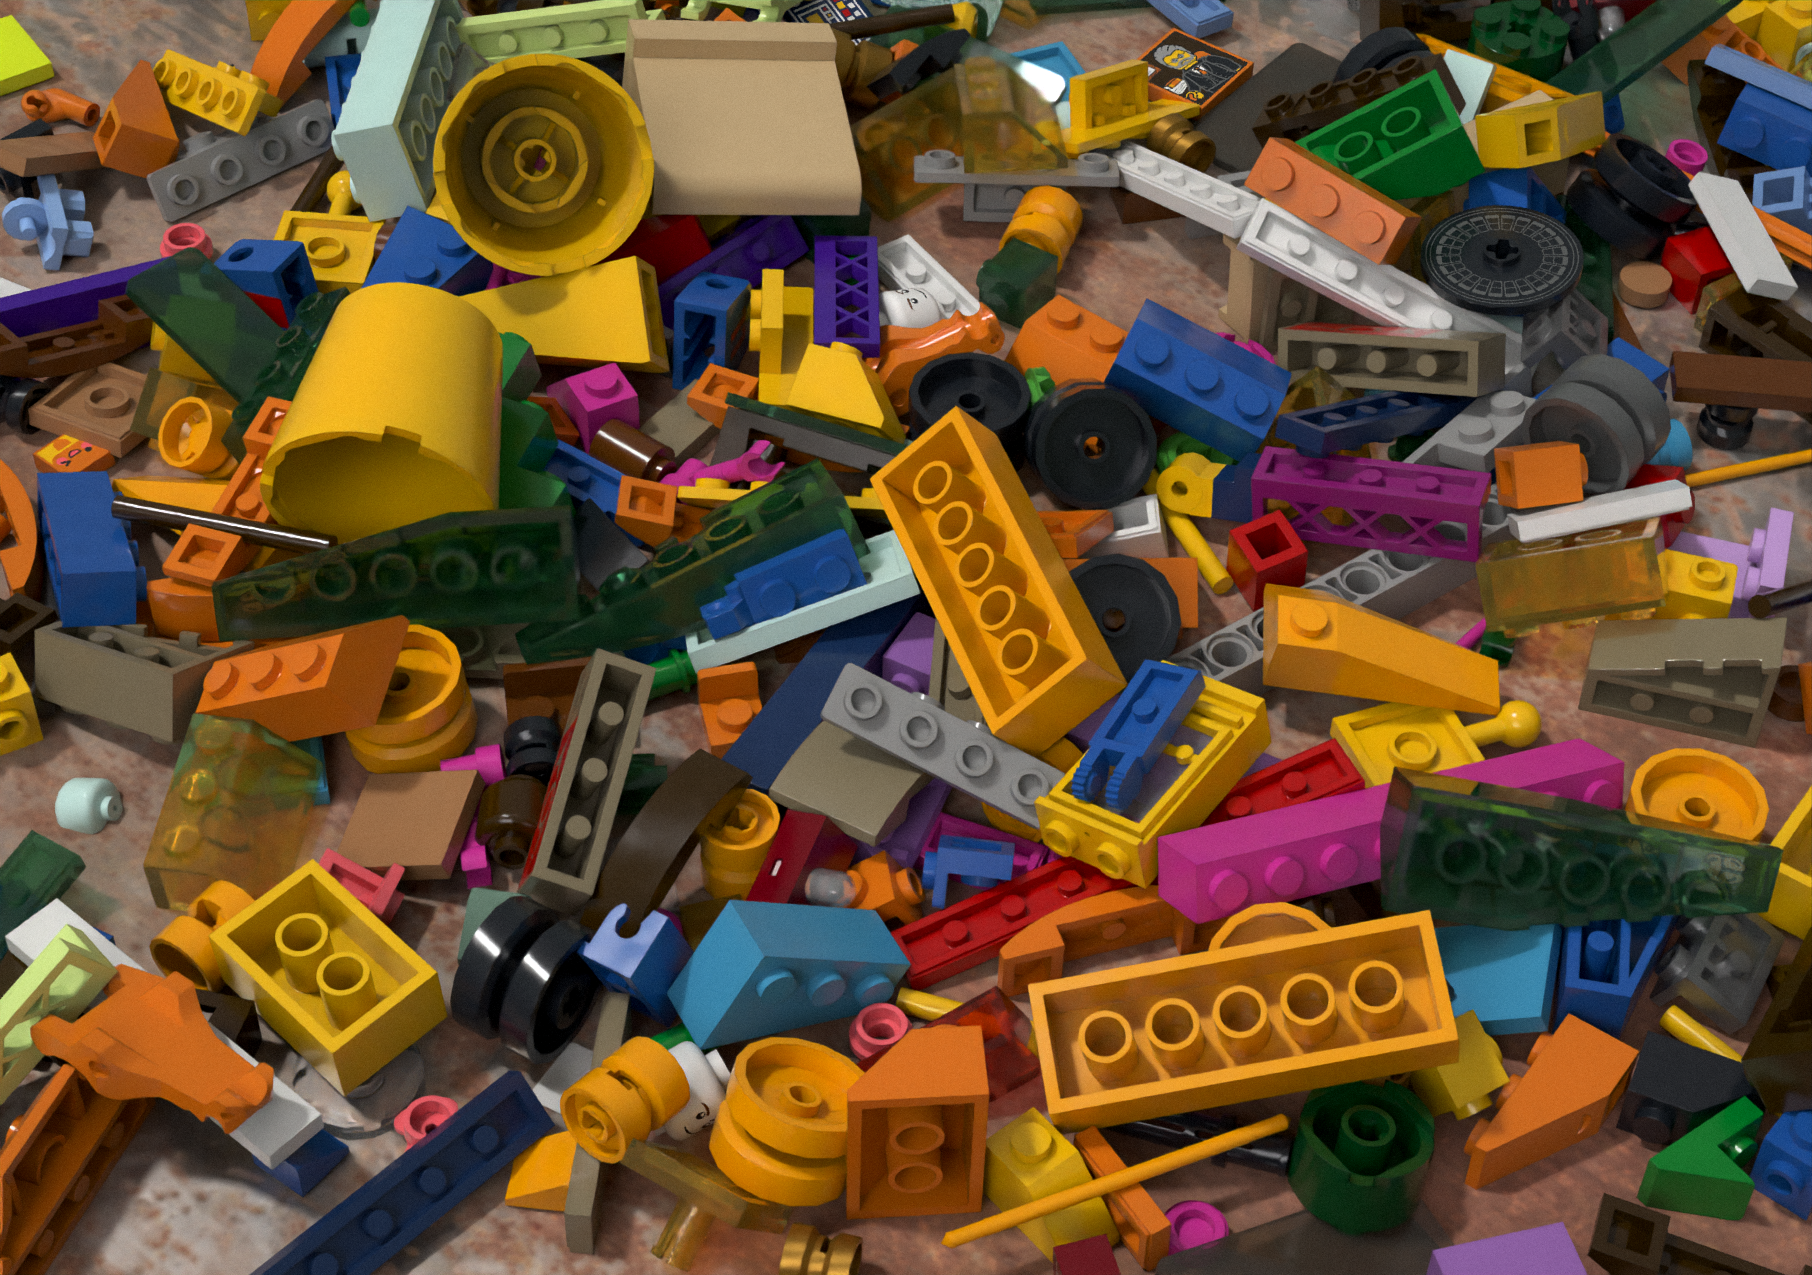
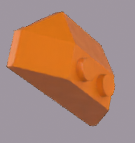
M63 1064L39 1092L27 1112L14 1119L8 1129L5 1144L0 1150V1275H45L156 1104L154 1097L129 1100L107 1098L98 1094L87 1078L73 1065Z

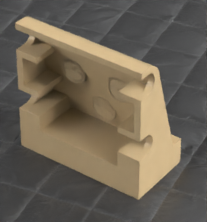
M628 19L622 88L632 98L641 112L651 141L654 158V179L651 191L652 214L859 215L862 191L861 174L835 64L837 41L829 23Z

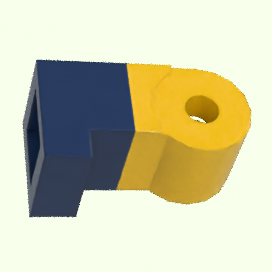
M1194 452L1183 453L1176 457L1158 477L1156 484L1157 496L1164 506L1178 513L1249 523L1253 521L1251 477L1262 454L1248 452L1238 465L1235 466L1211 463L1203 455Z

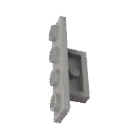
M315 99L277 117L256 116L246 136H242L229 129L213 136L212 131L194 135L183 141L186 149L178 152L174 163L148 174L146 179L163 219L167 222H173L328 151L332 145V131L335 128L324 101Z
M931 150L926 152L925 156H914L915 182L964 184L963 221L1011 222L1016 208L1026 191L1036 186L1048 185L1060 188L1065 192L1066 186H1119L1120 175L1117 161L1109 160L1106 155L1098 153H1085L1078 156V159H1058L1055 154L1048 152L1030 153L1027 155V158H1010L998 151H982L977 153L976 157L955 156V153L948 150Z
M1521 363L1517 364L1505 374L1503 389L1479 396L1407 457L1403 463L1489 473L1495 467L1494 448L1519 446L1523 443L1521 424L1526 410L1537 400L1533 398L1531 368H1527Z
M848 663L844 666L821 711L820 716L824 721L1036 830L1040 829L1034 801L1039 796L1045 798L1065 776L1064 772L1000 740L992 734L988 726L973 720L965 722L944 711L945 707L928 695L919 692H912L911 694L853 663Z

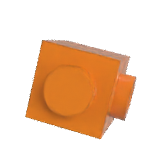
M1553 441L1494 448L1498 505L1521 509L1583 501L1582 486H1585L1588 481V466L1585 456L1580 452L1579 444Z

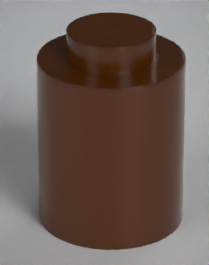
M611 419L606 422L596 433L589 449V456L629 477L659 483L667 474L676 473L677 471L675 453L671 447L620 419Z

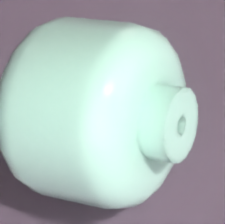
M72 778L62 786L55 802V814L58 824L63 828L85 834H94L101 831L108 820H118L123 811L120 792L112 782L105 778Z

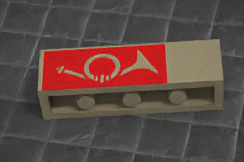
M1306 321L1278 328V366L1291 372L1290 383L1479 397L1504 388L1506 334Z
M598 648L582 671L517 893L529 895L534 901L548 908L576 916L592 897L657 668Z

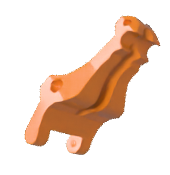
M979 302L980 308L972 316H965L959 310H956L950 319H942L924 328H907L895 325L880 326V358L861 359L878 374L897 417L908 412L909 389L913 377L928 362L947 354L974 352L977 349L987 354H994L1001 350L1005 339L1004 332L996 314L983 302Z
M118 964L115 966L118 972L102 989L108 997L106 1000L74 1023L48 1014L30 1028L31 1038L42 1054L55 1056L69 1062L87 1078L98 1094L116 1100L161 1097L183 1110L191 1111L201 1122H204L210 1116L215 1118L222 1125L225 1134L232 1133L254 1113L273 1100L274 1068L265 1062H261L254 1067L218 1039L202 1013L194 982L177 971L163 978L124 964Z

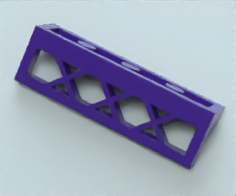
M755 215L710 243L712 246L711 253L657 283L663 325L674 331V301L698 273L709 272L745 279L751 283L752 289L762 282V269L781 270L810 251L791 215Z
M815 236V345L830 348L832 342H841L863 353L862 358H880L877 236ZM843 255H860V256H858V257H856V258H854V259L851 260V259H849V258H847V257H845V256H843ZM853 278L859 281V283L851 286L843 281ZM852 304L860 308V310L851 313L843 308ZM854 332L864 338H842V336Z
M171 256L2 297L0 298V323L20 338L98 320V300L142 290L148 291L167 306L169 298L182 299L176 267ZM151 340L137 349L151 346Z

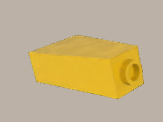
M637 256L459 296V298L480 310L493 323L499 333L512 332L531 343L539 364L599 368L615 362L620 370L649 373L670 371L655 267Z

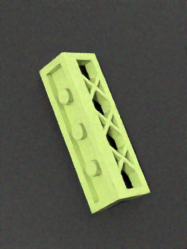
M600 0L462 18L456 29L470 69L474 71L487 69L503 60L527 54L547 53L571 58L623 53L626 50L628 19H666L663 9L645 11L642 0Z
M66 924L0 999V1106L45 1056L38 1050L31 1038V1026L48 1014L73 1023L118 972L82 930Z

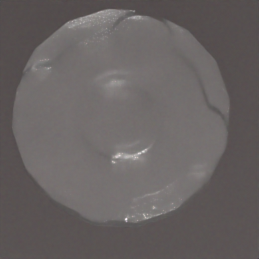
M415 1042L345 1097L300 1054L292 1068L294 1092L322 1114L323 1129L335 1138L348 1141L376 1138L394 1130L395 1117L413 1101L423 1097L426 1090L424 1061Z

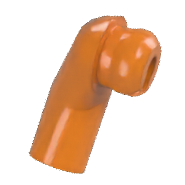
M60 88L44 91L30 90L24 94L21 100L22 110L27 118L33 122L40 118L46 123L71 119L91 127L96 124L100 116L98 104Z

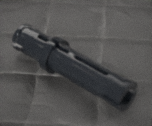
M1191 1111L1152 1118L1185 1127L1184 1132L1140 1121L1103 1127L1101 1129L1145 1140L1157 1145L1182 1149L1207 1140L1199 1137L1200 1132L1218 1136L1248 1125L1237 1123L1238 1117L1228 1113H1223L1220 1119ZM1274 1133L1248 1143L1254 1145L1252 1150L1236 1147L1211 1156V1164L1225 1168L1229 1162L1278 1174L1279 1177L1286 1178L1295 1137Z

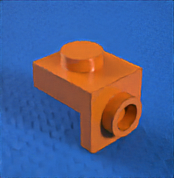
M883 850L848 868L831 907L876 910L883 922L897 916L905 925H908L923 918L920 903L925 901L926 895L925 890L921 888L922 883L916 872L911 867L903 869L892 856Z

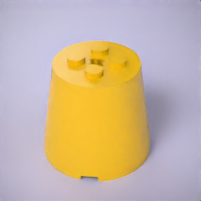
M547 53L527 54L509 58L488 67L467 82L449 104L437 131L433 153V175L436 191L448 220L471 248L487 260L511 271L528 275L553 276L592 266L609 256L626 241L640 222L649 202L654 179V158L646 123L641 112L628 93L614 79L598 68L575 58ZM535 144H538L543 148L540 156L546 161L545 166L540 171L533 167L531 173H526L522 170L525 166V161L520 157V154L526 147L533 151Z
M402 282L375 284L361 288L345 297L337 306L263 463L260 492L273 518L281 526L336 536L338 548L382 540L383 543L389 542L384 544L387 570L390 573H430L453 568V548L456 566L462 565L482 553L487 548L490 536L496 526L452 528L403 540H398L402 537L393 530L406 537L449 527L462 526L460 513L463 514L469 525L494 524L498 521L504 349L500 334L493 323L480 310L458 296L420 284ZM407 561H422L436 564L439 568H416L411 570L402 568L391 570L390 566L404 564Z

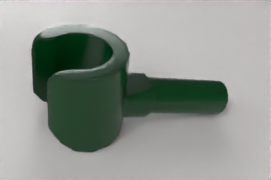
M1528 610L1522 611L1511 625L1506 627L1505 631L1486 626L1479 653L1497 660L1500 666L1508 667L1516 642L1534 620L1533 613Z

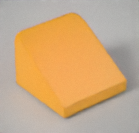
M569 1131L541 1137L514 1158L505 1196V1206L564 1212L577 1145Z

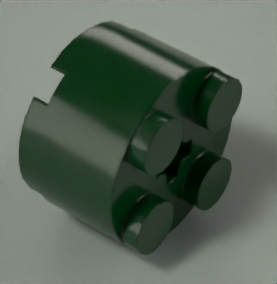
M1540 0L1497 2L1486 7H1479L1474 11L1467 51L1556 87L1561 75L1570 26L1558 15L1555 16L1551 10L1542 7Z
M1386 1079L1384 1087L1365 1084L1361 1080L1313 1089L1308 1094L1300 1114L1287 1172L1288 1182L1299 1201L1316 1217L1329 1223L1332 1231L1340 1237L1360 1239L1368 1232L1393 1228L1411 1217L1422 1199L1434 1153V1118L1427 1106L1413 1092L1400 1084Z

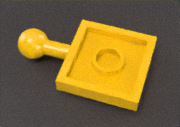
M348 170L337 172L330 178L327 184V196L332 203L328 214L284 210L273 239L303 242L320 296L337 297L340 299H344L363 286L374 266L373 253L377 233L381 226L386 223V219L369 222L366 216L350 215L351 211L361 207L362 203H356L352 196Z
M1522 700L1505 703L1500 707L1495 718L1463 726L1453 710L1389 702L1332 718L1330 735L1332 739L1336 738L1365 780V788L1484 761L1485 758L1478 747L1502 741L1504 744L1516 748L1528 746L1538 738L1542 729V719L1538 710L1532 704Z

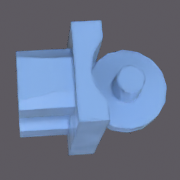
M55 174L39 175L37 181L41 195L38 200L20 197L5 206L2 212V223L5 231L13 238L31 241L36 238L43 269L60 270L63 255L89 257L94 232L91 222L83 221L85 214L83 191L58 189Z

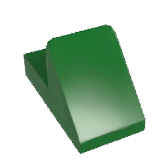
M1743 1096L1649 1159L1636 1198L1646 1207L1725 1220L1742 1219L1753 1194L1755 1183L1741 1168L1753 1157L1758 1149V1144L1754 1140L1764 1113L1746 1096Z

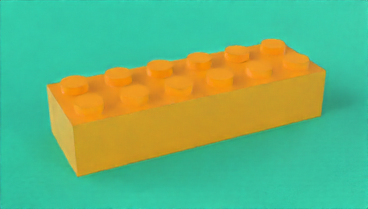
M955 406L870 478L873 488L994 736L1037 758L1128 686L994 432L958 406Z
M1430 910L1028 984L1048 1112L1054 1127L1062 1135L1081 1132L1093 1125L1098 1129L1459 1063V1037Z

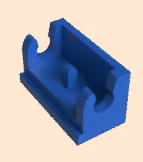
M625 903L620 904L609 912L591 942L587 943L584 941L577 953L609 992L630 994L631 1009L669 1028L678 1013L670 1001L667 991L694 951L670 918L655 910L641 923L640 930L635 936L627 939L621 938L619 935L620 928L628 921L631 910Z

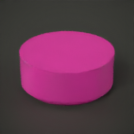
M1186 1200L1174 1204L1165 1212L1164 1215L1172 1224L1168 1261L1172 1265L1187 1271H1203L1214 1267L1221 1261L1226 1252L1229 1229L1225 1217L1217 1208L1203 1201Z

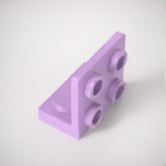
M1771 507L1765 529H1753L1749 546L1681 531L1673 545L1667 549L1737 565L1736 583L1728 618H1755L1748 610L1749 600L1755 595L1784 587L1794 512ZM1775 614L1765 618H1774Z

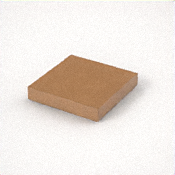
M108 362L92 369L73 373L28 409L29 424L59 436L64 434L109 450L111 455L122 458L161 426L162 420L169 408L180 399L185 398V389Z
M478 770L369 774L337 853L382 878L395 862L405 868L400 880L450 879L486 783Z

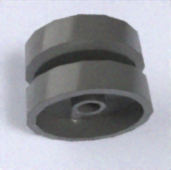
M1595 354L1581 356L1553 382L1552 387L1539 396L1526 410L1521 430L1524 445L1553 441L1579 444L1580 452L1585 456L1588 466V481L1585 486H1582L1583 498L1623 490L1639 473L1640 468L1649 462L1665 445L1671 430L1669 409L1659 389L1642 371L1622 359Z

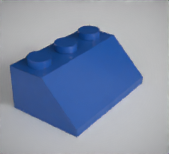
M1146 298L1104 382L1116 386L1122 392L1129 395L1148 415L1240 462L1248 452L1255 453L1265 439L1286 396L1292 373Z

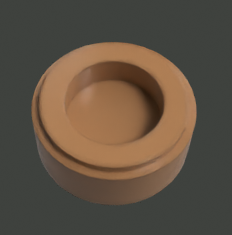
M1649 261L1631 262L1625 265L1620 272L1617 292L1625 302L1639 308L1658 307L1668 299L1672 277L1664 267Z

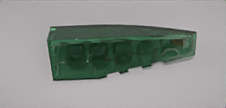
M816 458L713 510L699 519L704 529L680 543L676 537L671 536L654 547L657 555L653 558L652 562L640 569L628 568L627 566L621 567L605 577L606 580L599 587L600 594L594 598L589 599L586 594H578L515 633V637L527 664L590 657L594 655L598 648L614 653L649 646L707 629L699 607L727 596L724 586L736 580L734 574L833 531L844 528L849 536L858 562L859 558L871 552L843 493L820 460Z
M570 505L449 512L214 581L211 587L219 641L308 636L403 615L410 621L409 625H422L431 629L580 620L581 606L578 544Z
M1394 766L1380 824L1381 907L1387 911L1404 914L1430 910L1433 919L1503 931L1529 930V926L1559 923L1564 927L1587 926L1589 921L1623 919L1625 922L1652 921L1654 916L1681 914L1687 918L1763 913L1768 912L1784 851L1779 847L1644 814L1534 791Z

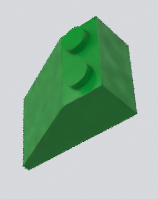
M1436 69L1295 142L1392 200L1438 196L1451 188L1467 183L1471 178L1486 171Z

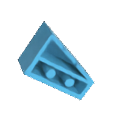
M729 900L667 991V995L695 1044L703 1050L858 1015L862 1009L871 1004L885 1003L892 996L895 986L911 964L876 910Z

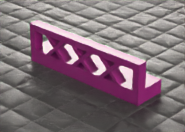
M1265 446L1251 477L1252 520L1268 515V499L1284 500L1299 512L1292 519H1286L1300 540L1478 563L1482 554L1483 513L1491 493V473L1329 454L1327 458H1312L1297 453L1295 449ZM1328 506L1343 508L1355 521L1348 526L1335 525L1321 511ZM1385 513L1400 515L1412 528L1405 533L1390 532L1377 519ZM1442 521L1466 523L1467 541L1446 539L1434 526Z

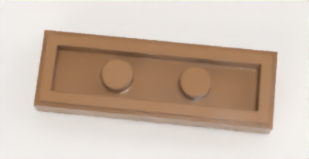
M91 131L0 140V168L21 177L108 167L101 165L93 141L95 133Z

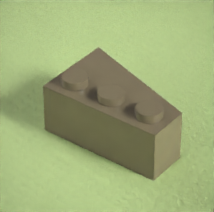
M1788 617L1597 620L1587 659L1578 709L1755 748L1781 669Z
M60 620L34 630L35 697L61 705V709L67 713L88 714L106 720V724L112 728L133 729L151 735L152 740L157 743H183L188 740L190 735L212 726L195 714L204 690V679L212 668L213 663L255 649V641L236 639L232 646L221 648L202 645L201 633L182 631L179 634V641L149 637L148 625L144 624L63 628Z

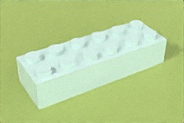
M458 0L380 1L377 18L374 25L371 26L370 37L365 50L361 53L359 67L356 75L352 77L346 102L342 104V113L336 129L332 131L331 137L336 157L340 161L344 160L350 174L352 196L356 203H362L369 222L401 217L407 206L421 212H426L435 190L433 153L437 131L449 104L469 81L472 72L456 29L458 23L464 18Z

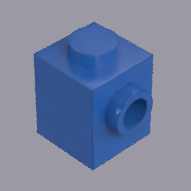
M1812 1109L1784 1112L1763 1139L1749 1176L1755 1183V1190L1804 1220H1807L1812 1213Z

